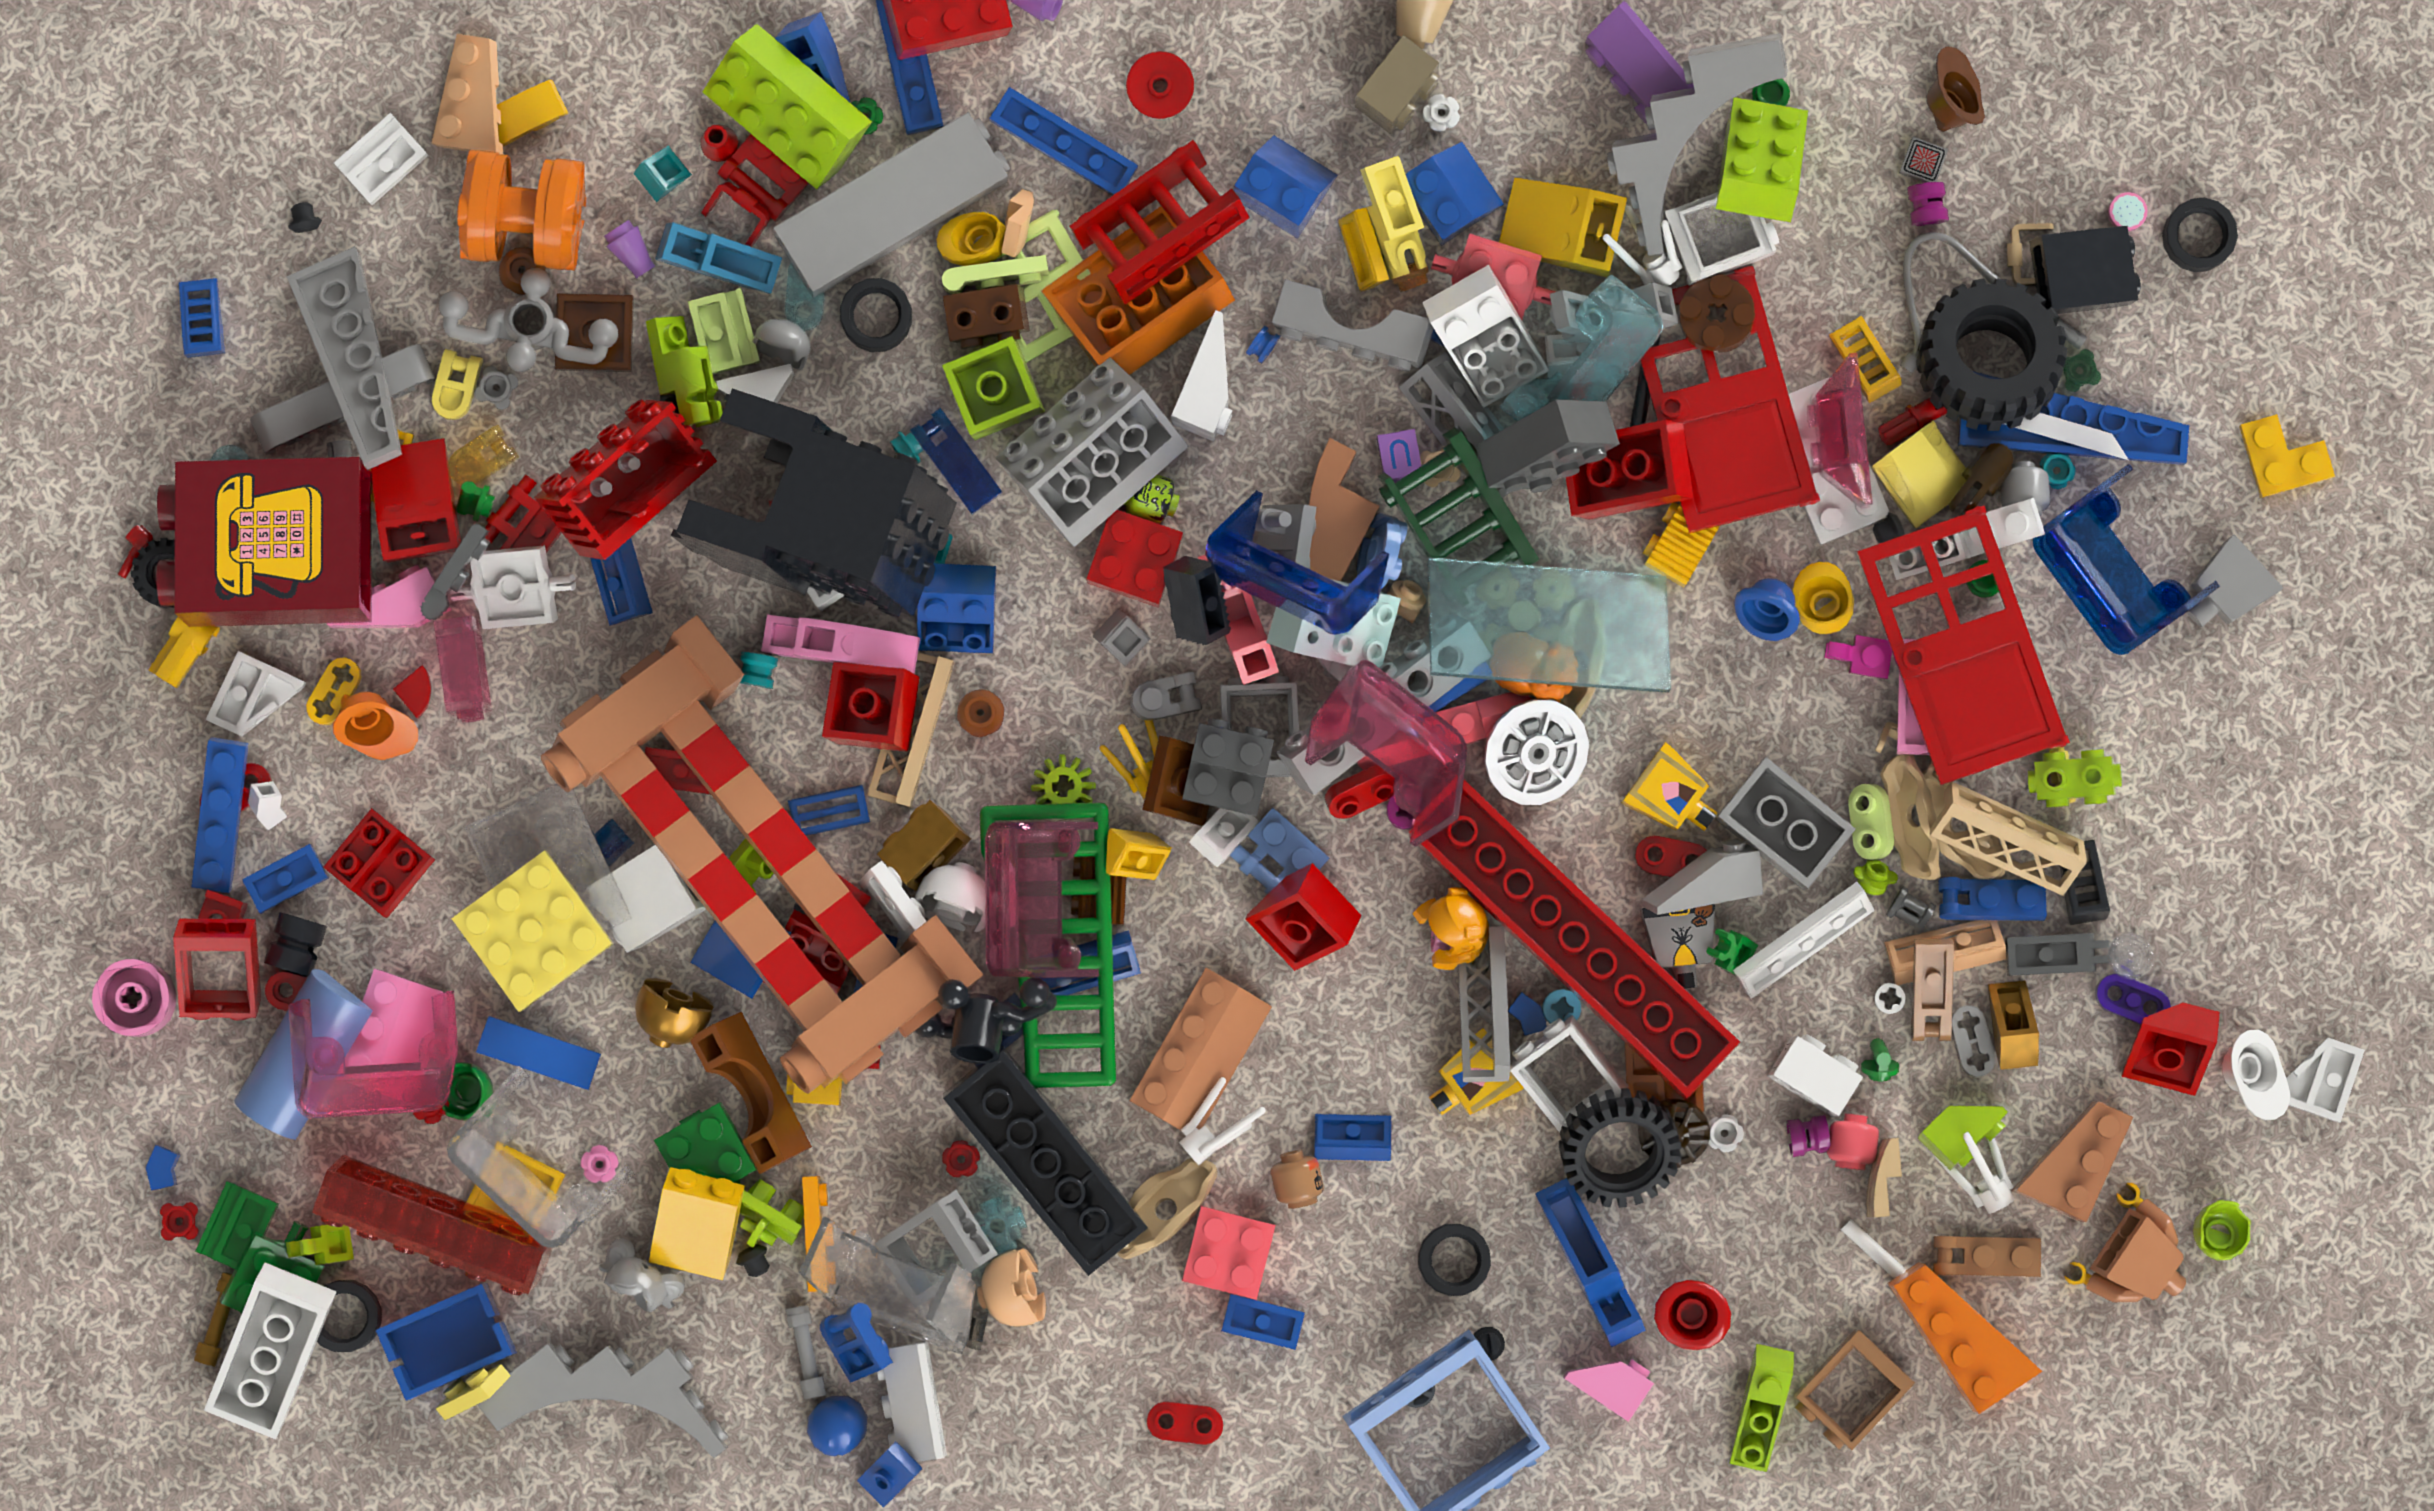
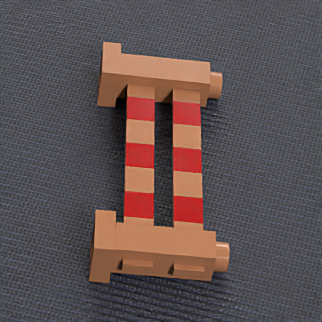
M696 615L672 633L664 649L665 655L662 656L656 649L621 675L619 680L623 683V686L606 699L602 700L596 694L563 718L559 724L564 730L558 733L553 746L541 755V761L552 779L566 792H570L580 783L586 788L598 778H603L804 1032L793 1042L792 1048L780 1057L781 1064L792 1081L807 1094L819 1085L825 1088L838 1077L845 1084H848L884 1055L878 1047L898 1030L904 1038H907L943 1009L937 1000L939 999L938 991L944 982L950 979L960 980L969 991L984 974L936 915L908 937L900 947L904 955H900L700 704L703 701L712 710L735 692L744 673ZM662 732L850 968L863 987L845 1001H841L642 751L641 746Z

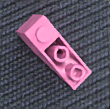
M418 565L413 566L398 575L400 581L386 587L385 583H382L372 588V622L326 624L331 628H418L431 621L427 618L425 619L424 615L422 616L420 606H422V602H425L424 598L436 579L429 568L424 567L420 569ZM450 606L446 612H443V614L451 610Z

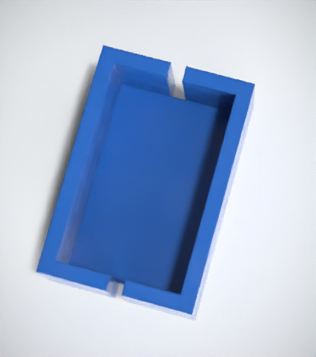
M481 1283L376 1330L388 1361L391 1362L401 1358L404 1365L392 1370L406 1401L517 1353L504 1321L495 1322L494 1317L500 1315V1311L488 1283Z

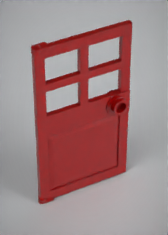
M1754 266L1734 270V273L1726 276L1742 284L1753 299L1755 321L1750 335L1757 333L1766 367L1721 378L1714 352L1700 349L1709 382L1664 393L1655 360L1698 348L1692 345L1687 338L1651 347L1647 334L1633 336L1657 421L1666 419L1682 423L1684 427L1694 499L1680 501L1689 534L1798 505L1803 507L1820 502L1756 282ZM1686 285L1672 289L1675 305L1680 304L1684 294L1691 286Z
M1976 506L1974 509L1966 511L1964 515L1857 551L1940 786L2048 748L2051 750L2057 747H2065L2070 743L2068 735L2065 734L1989 524L1985 506ZM1976 527L1988 563L1943 577L1932 542ZM1920 547L1932 582L1888 597L1875 562ZM1993 574L2005 609L1960 624L1948 589ZM1936 593L1949 629L1904 644L1892 608Z

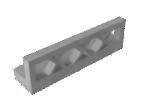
M1446 352L1426 363L1399 386L1400 390L1442 446L1447 445L1442 435L1448 432L1449 429H1446L1440 422V411L1448 412L1455 420L1454 427L1462 431L1467 441L1472 443L1475 448L1477 444L1504 430L1487 406L1483 408L1463 374ZM1422 378L1432 390V400L1423 399L1414 387ZM1459 464L1458 467L1461 469V471H1462V472L1464 473V475L1466 476L1465 472L1463 471V469L1461 468V466H1460V464ZM1505 488L1498 491L1502 498L1510 493L1506 492Z
M1504 926L1489 927L1488 941L1484 950H1488V961L1479 970L1470 963L1458 964L1463 1082L1509 1081L1510 1044ZM1488 970H1489V979L1484 976V974H1485ZM1467 972L1472 975V977H1470L1468 980ZM1477 981L1490 991V995L1480 1005L1467 995V990ZM1489 1005L1491 1009V1014L1485 1010ZM1468 1006L1474 1010L1469 1015ZM1479 1015L1491 1025V1030L1482 1039L1469 1030V1024ZM1491 1039H1492V1049L1487 1045V1043H1488ZM1469 1040L1475 1044L1471 1050ZM1482 1050L1493 1060V1070H1471L1470 1060Z

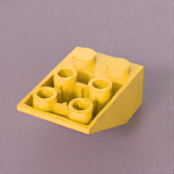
M1514 177L1499 243L1542 255L1540 262L1607 278L1611 269L1614 251L1603 240V236L1608 234L1617 242L1627 198L1588 188Z

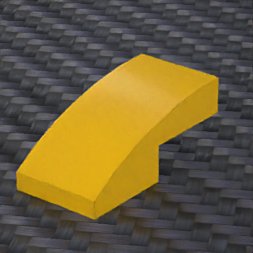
M553 80L542 82L497 104V109L501 111V124L498 125L499 143L503 144L504 147L527 133L540 130L568 114Z

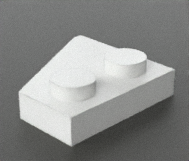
M238 651L206 720L243 737L305 687L306 682Z
M2327 1038L2286 1078L2290 1091L2289 1106L2340 1123L2365 1050Z

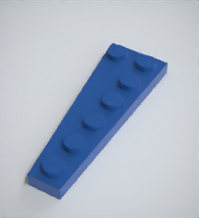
M1974 372V373H1976V374H1978V375H1980V376H1982V377H1986V378H1990V379H2002V378H1998V377H1994V376H1990V375H1986V374ZM2054 393L2047 406L2041 407L2040 413L2112 433L2128 460L2179 465L2187 463L2189 425L2142 413H2133L2126 409L2110 405L2105 406L2085 401L2082 398ZM1961 418L1959 420L1958 446L1983 448L1992 443H2001L2011 451L2125 460L2015 427L2010 429L2005 424H2001L1999 431H1988L1987 425L1978 424L1976 430L1966 427V420Z

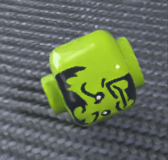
M1156 475L1123 505H1125L1126 513L1161 524L1166 515L1174 516L1180 496L1174 494V482L1171 479Z

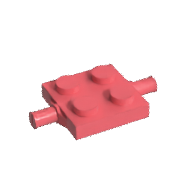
M1470 233L1465 249L1457 261L1435 254L1431 270L1452 275V285L1489 265L1521 320L1532 300L1552 306L1550 294L1557 292L1537 286V271L1542 255Z

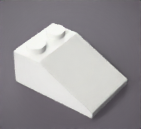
M1215 310L1171 415L1172 425L1213 442L1217 433L1224 436L1233 411L1228 408L1229 398L1223 313Z

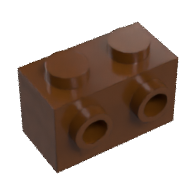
M1019 284L943 296L949 341L960 343L961 349L983 346V339L998 337V342L1012 336L1015 340H1020V333L1030 331L1024 288Z

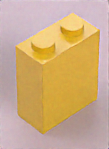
M670 1167L662 1188L649 1263L723 1280L732 1254L745 1185L734 1183L725 1178L717 1179L697 1174L688 1169Z

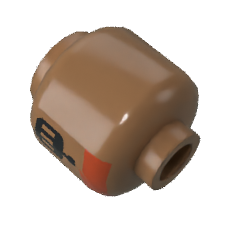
M1302 1150L1281 1154V1161L1273 1165L1270 1170L1277 1200L1280 1203L1288 1204L1289 1209L1301 1208L1317 1203V1196L1324 1191L1318 1160L1313 1156H1303Z

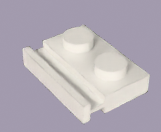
M389 113L337 159L334 164L366 200L373 205L429 155L396 118Z

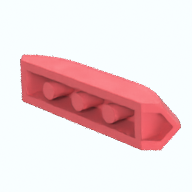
M1509 692L1435 712L1431 715L1428 714L1414 718L1360 759L1357 764L1363 770L1377 764L1392 766L1485 740L1488 738L1496 721L1511 707L1532 698Z

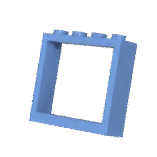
M1469 1329L1342 1416L1406 1511L1470 1510L1481 1501L1482 1495L1492 1488L1499 1489L1508 1484L1515 1472L1524 1466H1534L1537 1464L1535 1460L1550 1449ZM1475 1358L1527 1436L1434 1501L1419 1509L1367 1431Z

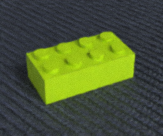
M758 24L754 25L733 42L702 93L816 190L840 171L872 123L869 118Z

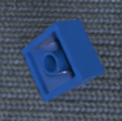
M1463 142L1430 157L1405 174L1419 214L1441 246L1504 205Z

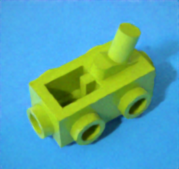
M2104 749L2081 751V758L2066 759L2065 752L2042 754L2043 761L2034 762L2035 770H2028L2029 793H2037V800L2046 801L2047 808L2069 806V799L2084 798L2085 805L2108 803L2107 796L2116 795L2115 787H2122L2121 764H2114L2112 756L2104 757ZM2054 772H2058L2062 776V782L2057 787L2050 786L2047 781L2048 776Z

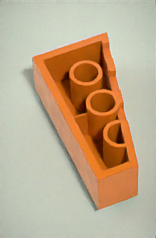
M1918 1262L1887 1283L1972 1411L1977 1414L1982 1413L2043 1372L1925 1264Z

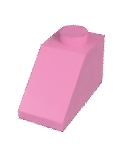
M1632 1359L1628 1365L1622 1361L1570 1370L1563 1376L1565 1380L1628 1422L1654 1384L1647 1379L1650 1371Z

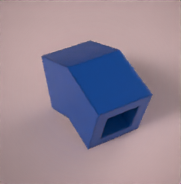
M1521 992L1508 1009V1013L1520 1021L1524 1036L1543 1031L1547 1025L1541 1006Z
M155 1145L146 1165L151 1191L178 1185L174 1168L180 1154Z

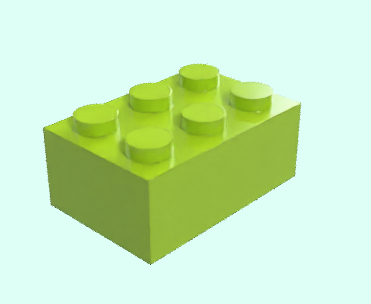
M1733 98L1725 133L1716 209L1791 223L1799 192L1808 110Z

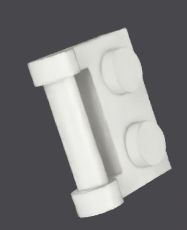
M883 861L870 868L858 882L865 892L869 890L899 931L896 935L903 944L916 929L927 922L924 918L925 912L921 904L915 898H909L901 887L903 883L899 874L892 867L889 866L887 868Z

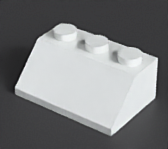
M928 1341L888 1348L889 1356L893 1363L877 1372L879 1381L886 1380L888 1395L882 1396L885 1419L892 1418L894 1433L888 1434L889 1447L895 1441L898 1442L916 1462L944 1458L947 1452Z

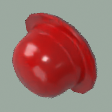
M1685 1280L1672 1284L1662 1292L1655 1304L1654 1319L1659 1332L1668 1342L1682 1349L1697 1351L1711 1348L1724 1339L1730 1329L1731 1311L1726 1298L1715 1287L1702 1281Z

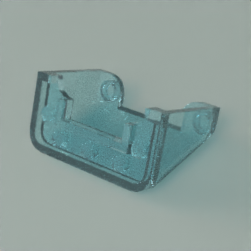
M1611 274L1590 293L1577 311L1576 322L1578 328L1592 341L1563 376L1557 371L1550 378H1536L1525 385L1518 386L1508 395L1500 405V408L1514 420L1519 421L1556 399L1606 402L1660 336L1663 322L1659 313Z

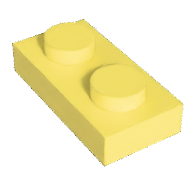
M502 1364L488 1371L484 1367L480 1368L465 1383L462 1379H459L451 1384L443 1392L446 1398L439 1404L436 1410L444 1420H447L489 1399L510 1377V1374Z

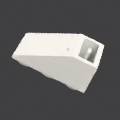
M1489 265L1423 302L1431 325L1483 408L1550 371L1508 295Z

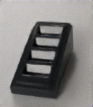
M2095 840L2084 841L2085 850H2088L2089 861H2086L2087 863L2081 870L2091 869L2092 876L2075 878L2064 894L2070 925L2106 920L2110 913ZM2060 866L2061 878L2068 870ZM2094 885L2093 892L2080 894L2075 892V888ZM2091 901H2096L2097 905L2079 907L2078 905Z

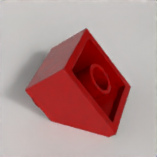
M1311 863L1286 876L1247 914L1245 920L1296 971L1347 946L1362 915L1319 869Z

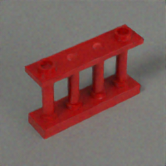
M1194 140L1183 147L1177 148L1165 160L1093 210L1082 214L1077 221L1069 226L1083 250L1094 243L1114 268V271L1108 274L1107 277L1125 305L1250 218L1233 189L1220 196L1200 169L1207 165ZM1187 178L1208 204L1192 217L1186 214L1169 192ZM1155 200L1158 201L1177 226L1160 239L1155 236L1138 214L1139 211ZM1124 222L1128 224L1146 248L1128 261L1107 236L1109 232Z

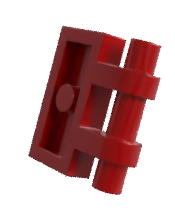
M526 474L517 486L513 484L507 491L509 496L496 513L492 511L486 519L488 524L485 529L490 531L486 539L492 544L501 532L508 539L499 550L545 545L547 553L562 533L539 503L529 496L537 483ZM520 505H522L529 511L517 527L514 528L508 521Z

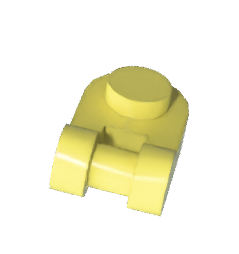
M444 350L432 394V405L441 417L447 420H457L468 413L480 375L483 358L473 355L470 358L457 356L456 351ZM453 370L465 373L463 383L450 380Z

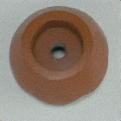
M517 247L507 252L501 259L499 277L506 288L516 294L525 295L526 293L521 287V278L524 273H519V268L525 267L527 271L531 268L545 270L546 267L535 265L533 249Z
M985 689L974 690L967 693L959 702L957 719L960 726L972 736L985 737L995 733L1002 726L1005 712L1004 705L1001 699L991 691ZM980 709L984 710V715L978 716L977 711Z

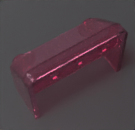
M1368 660L1360 661L1348 670L1312 718L1305 762L1311 766L1346 741L1356 747L1395 778L1393 786L1394 800L1401 809L1406 810L1413 816L1410 844L1416 847L1459 818L1467 745L1463 736L1456 728L1384 671Z
M995 822L988 827L985 836L986 965L991 975L1038 978L1099 977V969H1078L1081 960L1080 950L1071 938L1062 937V861L1071 860L1080 847L1078 830L1098 829V822Z
M446 991L431 997L434 1031L426 1034L421 1039L418 1048L419 1062L345 1067L344 1050L338 1041L330 1037H312L310 999H301L289 1004L294 1095L298 1111L307 1118L321 1119L431 1112L443 1107L449 1098L458 1055L454 991Z

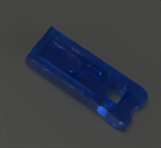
M939 408L931 414L933 418L922 426L918 423L910 429V432L971 515H974L1003 492L942 409ZM942 430L948 438L935 446L930 438Z

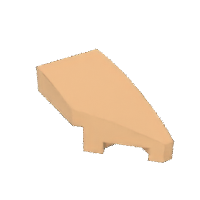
M1022 189L1009 201L1005 221L1006 231L1001 253L1015 258L1023 249L1033 209V192Z

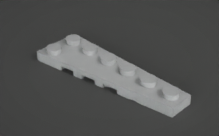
M354 246L287 276V279L365 468L369 470L402 455L362 260L357 248Z

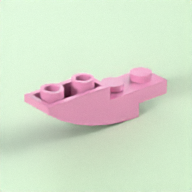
M767 614L761 652L769 655L829 663L834 661L904 668L915 674L920 638L845 623Z

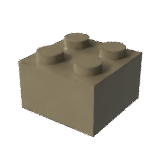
M1403 35L1356 94L1355 108L1389 134L1396 127L1402 131L1415 115L1414 110L1417 107L1414 105L1419 97L1426 101L1437 87V81L1440 78L1437 74L1439 62Z

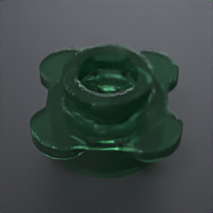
M2083 349L2073 357L2067 356L2063 373L2066 378L2065 388L2068 391L2077 392L2081 386L2087 384L2094 386L2100 382L2101 373L2097 371L2092 351ZM2078 367H2081L2083 369L2082 374H2078L2076 372V369Z

